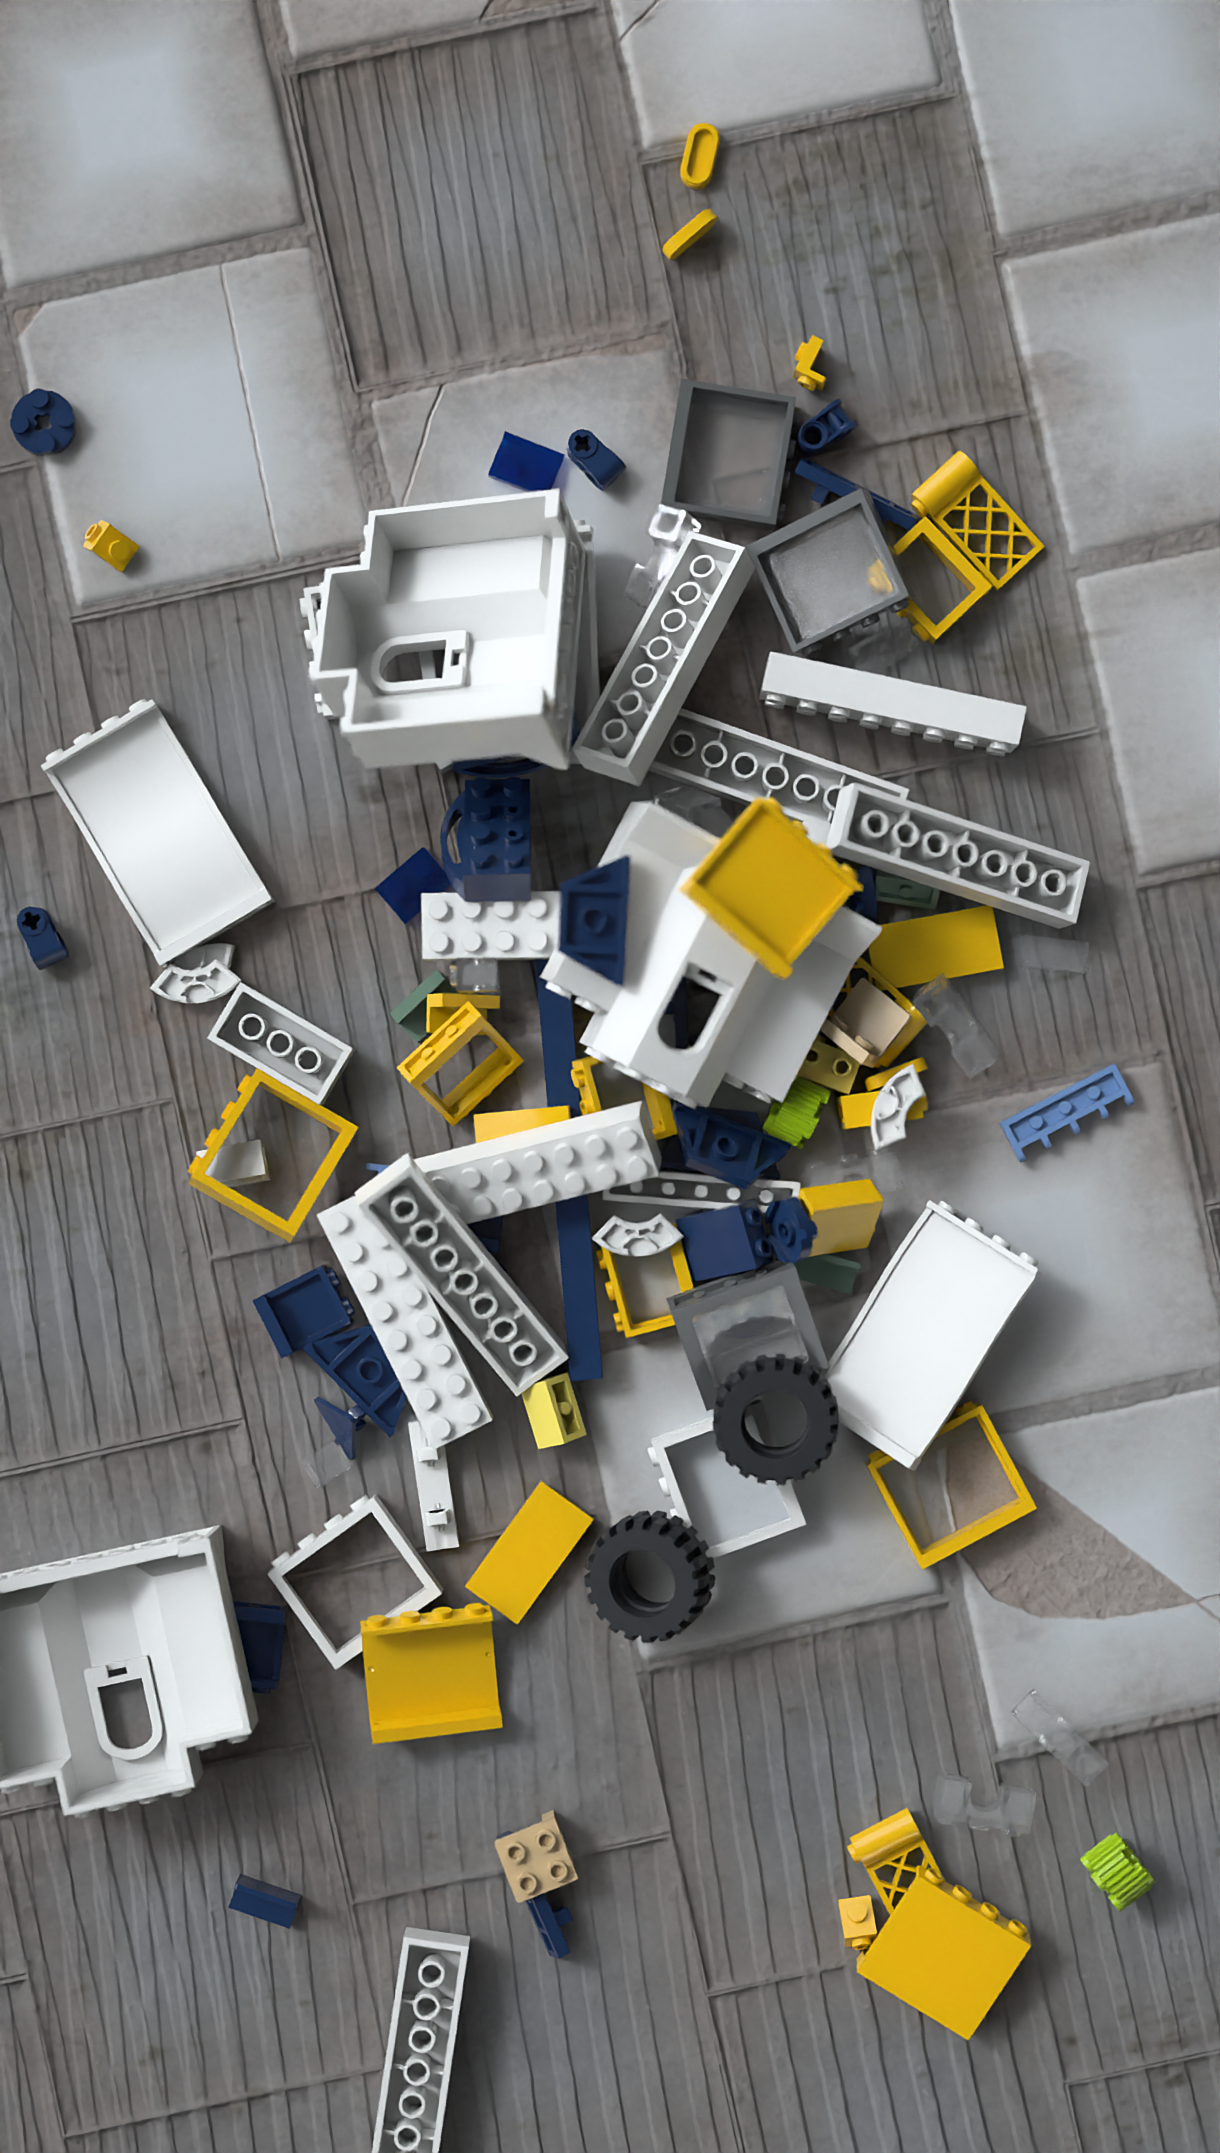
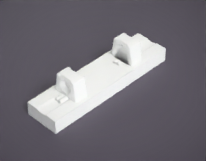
M409 1422L408 1426L427 1552L459 1547L445 1444L433 1450L420 1422ZM445 1509L444 1511L439 1512V1513H430V1512H429V1511H433V1510Z

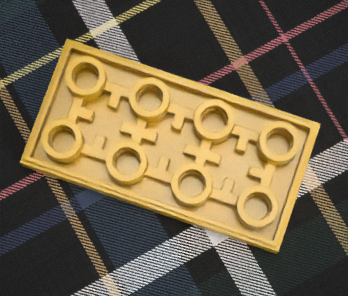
M988 905L879 925L882 928L880 934L868 946L871 966L896 988L1004 968L993 907ZM873 978L875 986H882L876 979Z
M541 1480L466 1583L465 1587L518 1625L594 1518Z

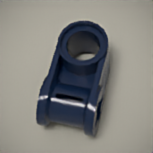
M840 398L828 404L801 427L796 439V447L802 455L807 457L819 455L829 446L849 435L859 425L856 420L852 421L844 411ZM814 433L819 437L820 443L810 445L805 441L804 435Z
M576 430L569 437L567 446L568 457L599 490L605 491L625 471L626 466L623 461L589 430ZM576 442L579 444L588 443L587 452L583 449L579 452L576 451Z
M30 906L19 912L17 926L27 944L29 954L39 970L70 956L64 940L56 930L46 910ZM30 914L40 916L41 920L37 922V929L27 924L31 921Z

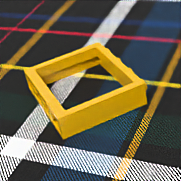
M257 1068L252 1077L246 1074L240 1083L237 1091L242 1094L237 1102L230 1101L224 1109L220 1118L225 1121L220 1130L213 1128L204 1143L209 1148L203 1158L197 1155L187 1172L191 1173L192 1176L188 1184L291 1243L355 1135L358 1126ZM258 1086L340 1133L288 1221L205 1174Z
M967 1401L954 1409L956 1414L948 1418L936 1437L975 1417L1018 1498L929 1546L921 1549L879 1470L880 1467L895 1459L881 1449H877L868 1455L870 1460L864 1462L922 1570L1037 1509L985 1409L979 1402L973 1404L972 1401Z

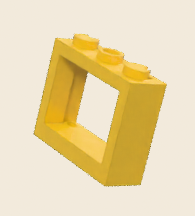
M925 516L893 546L897 555H901L917 538H920L971 592L937 626L912 600H908L910 606L896 612L900 618L903 619L905 616L914 625L912 627L913 632L923 642L928 640L933 645L989 592L992 585ZM880 558L868 570L866 575L870 579L867 582L878 595L884 593L886 596H889L894 592V586L890 577L884 571L886 568Z
M467 1001L396 1068L453 1127L464 1116H467L482 1099L490 1095L493 1089L508 1075L512 1074L524 1060L477 1009ZM483 1030L498 1048L441 1100L425 1082L479 1031Z
M592 1056L572 1061L571 1077L575 1087L580 1090L582 1098L580 1110L583 1116L602 1111L590 1067L605 1062ZM641 1081L653 1124L651 1129L655 1140L677 1134L669 1096Z
M671 1223L677 1229L676 1223ZM679 1240L669 1250L682 1293L693 1289V1284L681 1240ZM602 1247V1250L596 1251L601 1270L607 1268L611 1280L605 1282L609 1301L616 1300L619 1312L614 1313L613 1316L618 1332L624 1331L626 1338L675 1325L672 1314L633 1324L614 1253ZM701 1314L694 1316L692 1320L702 1318Z

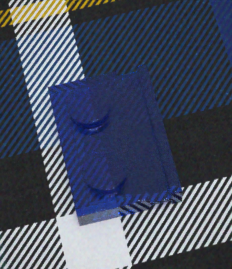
M505 431L488 477L528 493L552 490L565 459V454Z
M422 847L374 889L406 925L422 911L421 893H443L451 886L446 872L429 852Z

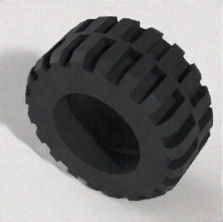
M776 1353L775 1357L768 1358L766 1354L756 1356L755 1361L749 1362L747 1360L739 1365L737 1371L731 1372L717 1394L713 1412V1433L716 1434L717 1447L719 1451H723L726 1455V1462L731 1467L734 1465L740 1469L739 1474L747 1479L751 1475L757 1478V1483L766 1484L767 1480L776 1481V1485H786V1480L794 1479L795 1482L805 1479L806 1473H815L821 1467V1462L824 1459L827 1460L832 1453V1446L836 1443L839 1424L836 1396L833 1395L832 1387L828 1380L820 1376V1371L813 1365L811 1367L805 1365L803 1359L795 1356L793 1360L785 1358V1354ZM784 1391L792 1394L802 1402L807 1414V1425L803 1435L796 1442L783 1447H770L756 1441L749 1434L745 1424V1412L751 1400L763 1392Z
M648 1510L640 1511L634 1516L628 1515L621 1519L594 1543L591 1548L592 1554L587 1558L585 1568L590 1570L584 1576L585 1586L591 1587V1592L587 1597L591 1605H597L599 1610L596 1612V1615L602 1621L606 1618L611 1623L608 1628L613 1632L617 1633L621 1630L625 1632L624 1637L635 1641L640 1636L643 1643H653L657 1638L663 1642L671 1639L675 1634L679 1635L686 1630L709 1604L712 1597L710 1590L715 1586L716 1578L714 1574H710V1571L715 1567L713 1557L706 1556L705 1552L709 1549L706 1541L699 1542L695 1535L698 1531L692 1525L688 1529L682 1525L684 1519L676 1515L668 1519L667 1513L663 1511H655L652 1515H650ZM646 1550L658 1555L667 1563L675 1581V1592L670 1601L662 1603L653 1602L643 1598L633 1589L626 1574V1559L631 1551Z

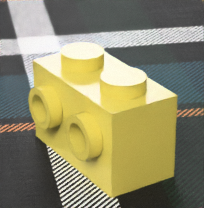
M817 1035L796 1075L810 1082L848 1095L860 1062L839 1045L837 1048L826 1045L827 1038Z
M568 1372L541 1378L521 1393L538 1449L565 1444L587 1435Z

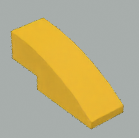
M570 1105L473 1115L476 1143L571 1119Z

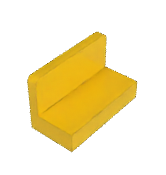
M449 993L427 994L426 1031L427 1033H434L467 1001L487 1020V1009H500V996ZM481 1030L476 1035H485V1032Z

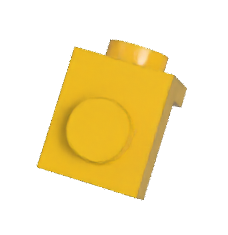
M814 335L811 336L808 344L802 341L794 358L799 362L793 377L798 379L797 383L807 390L814 391L816 388L822 391L827 378L811 369L822 349L824 340Z
M102 520L98 524H93L85 534L86 541L83 544L84 548L96 554L121 573L140 547L111 524Z
M871 1896L838 1900L845 1947H852L854 1950L870 1948L877 1937Z

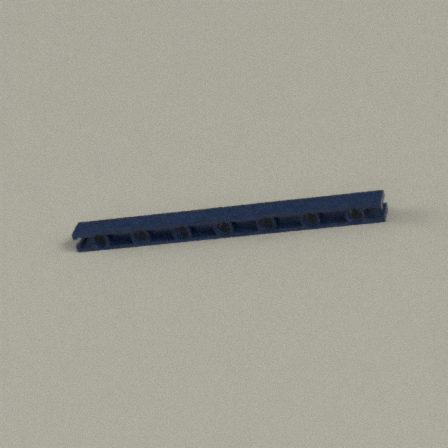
M535 959L547 1108L570 1105L571 1119L581 1116L579 1088L575 1087L571 1077L572 1061L576 1060L571 996L567 998L546 988L548 981L540 976L549 959ZM588 1194L555 1202L570 1381L603 1378Z

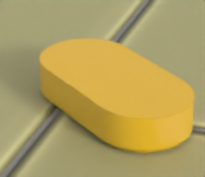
M699 123L692 127L688 134L680 168V177L682 182L691 189L705 187L712 178L720 136L717 129L711 124Z
M711 209L703 210L665 243L662 252L670 261L677 258L713 227L718 220L717 215Z
M920 1057L865 1078L864 1083L867 1090L871 1091L884 1086L896 1073L912 1064L916 1073L928 1069L925 1058Z

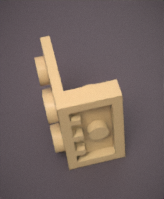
M861 978L831 1018L826 1016L820 1031L862 1065L874 1068L911 1020L912 1016L870 981Z
M554 1810L542 1814V1822L497 1839L494 1842L512 1892L518 1903L578 1880L575 1864Z

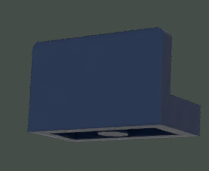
M240 1874L228 1908L290 1929L301 1894Z

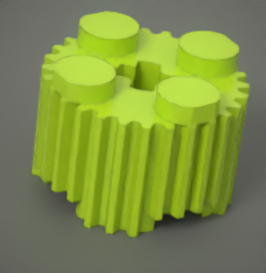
M796 1075L783 1101L774 1100L771 1104L762 1128L767 1130V1133L802 1150L805 1140H809L817 1126L822 1111L821 1107L823 1103H827L831 1092Z
M1117 1833L1108 1835L1080 1858L1084 1866L1091 1873L1090 1876L1102 1891L1105 1890L1109 1894V1899L1119 1912L1152 1889L1151 1885L1156 1882L1146 1867L1144 1868L1130 1846Z

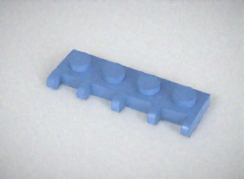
M1113 1063L999 1122V1125L1015 1156L1021 1163L1026 1160L1021 1148L1040 1139L1044 1148L1048 1149L1052 1147L1047 1137L1048 1134L1068 1124L1075 1135L1081 1132L1076 1122L1077 1119L1097 1109L1099 1115L1104 1120L1109 1117L1104 1105L1123 1096L1128 1106L1135 1104V1101L1116 1064Z

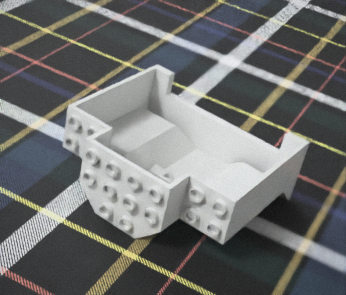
M560 489L370 511L368 525L364 526L366 545L365 552L361 553V565L328 568L325 570L324 583L320 584L321 609L316 614L318 633L317 637L313 639L314 665H311L309 669L311 683L316 685L323 703L328 705L334 716L345 715L341 719V732L343 737L347 738L350 742L354 755L359 757L365 769L518 754L561 770L568 769L585 547ZM446 649L443 678L396 683L386 682L382 679L384 668L396 655ZM454 653H460L459 665L453 666Z
M631 802L598 865L599 867L625 855L631 856L624 986H618L561 954L557 951V946L540 977L548 981L546 988L567 998H570L571 994L577 996L576 1004L595 1012L580 1040V1043L587 1046L585 1053L607 1064L610 1063L611 1059L616 1061L614 1068L669 1095L671 1098L693 1109L696 1108L697 1104L707 1108L721 1080L740 1089H742L743 1085H746L744 1092L769 1104L772 1099L782 1102L854 962L880 934L882 928L840 906L790 967L793 971L786 980L776 978L678 891L718 844L720 839L654 803ZM700 969L715 975L714 983L698 975ZM682 975L722 995L698 1042L687 1050L671 1048L662 1041L657 1031L658 1021Z
M221 1525L0 1573L1 1793L21 1789L20 1784L33 1782L34 1786L45 1785L53 1782V1777H56L64 1816L74 1814L75 1818L94 1814V1809L107 1807V1811L118 1810L126 1807V1802L139 1799L140 1804L150 1803L158 1800L159 1795L171 1792L173 1797L181 1796L192 1792L191 1788L195 1787L203 1774L198 1750L214 1747L216 1745L215 1741L228 1739V1743L240 1742L248 1739L247 1734L252 1733L259 1720L225 1568ZM126 1667V1674L109 1677V1670ZM142 1678L153 1728L152 1737L140 1747L131 1749L119 1748L109 1738L98 1687Z

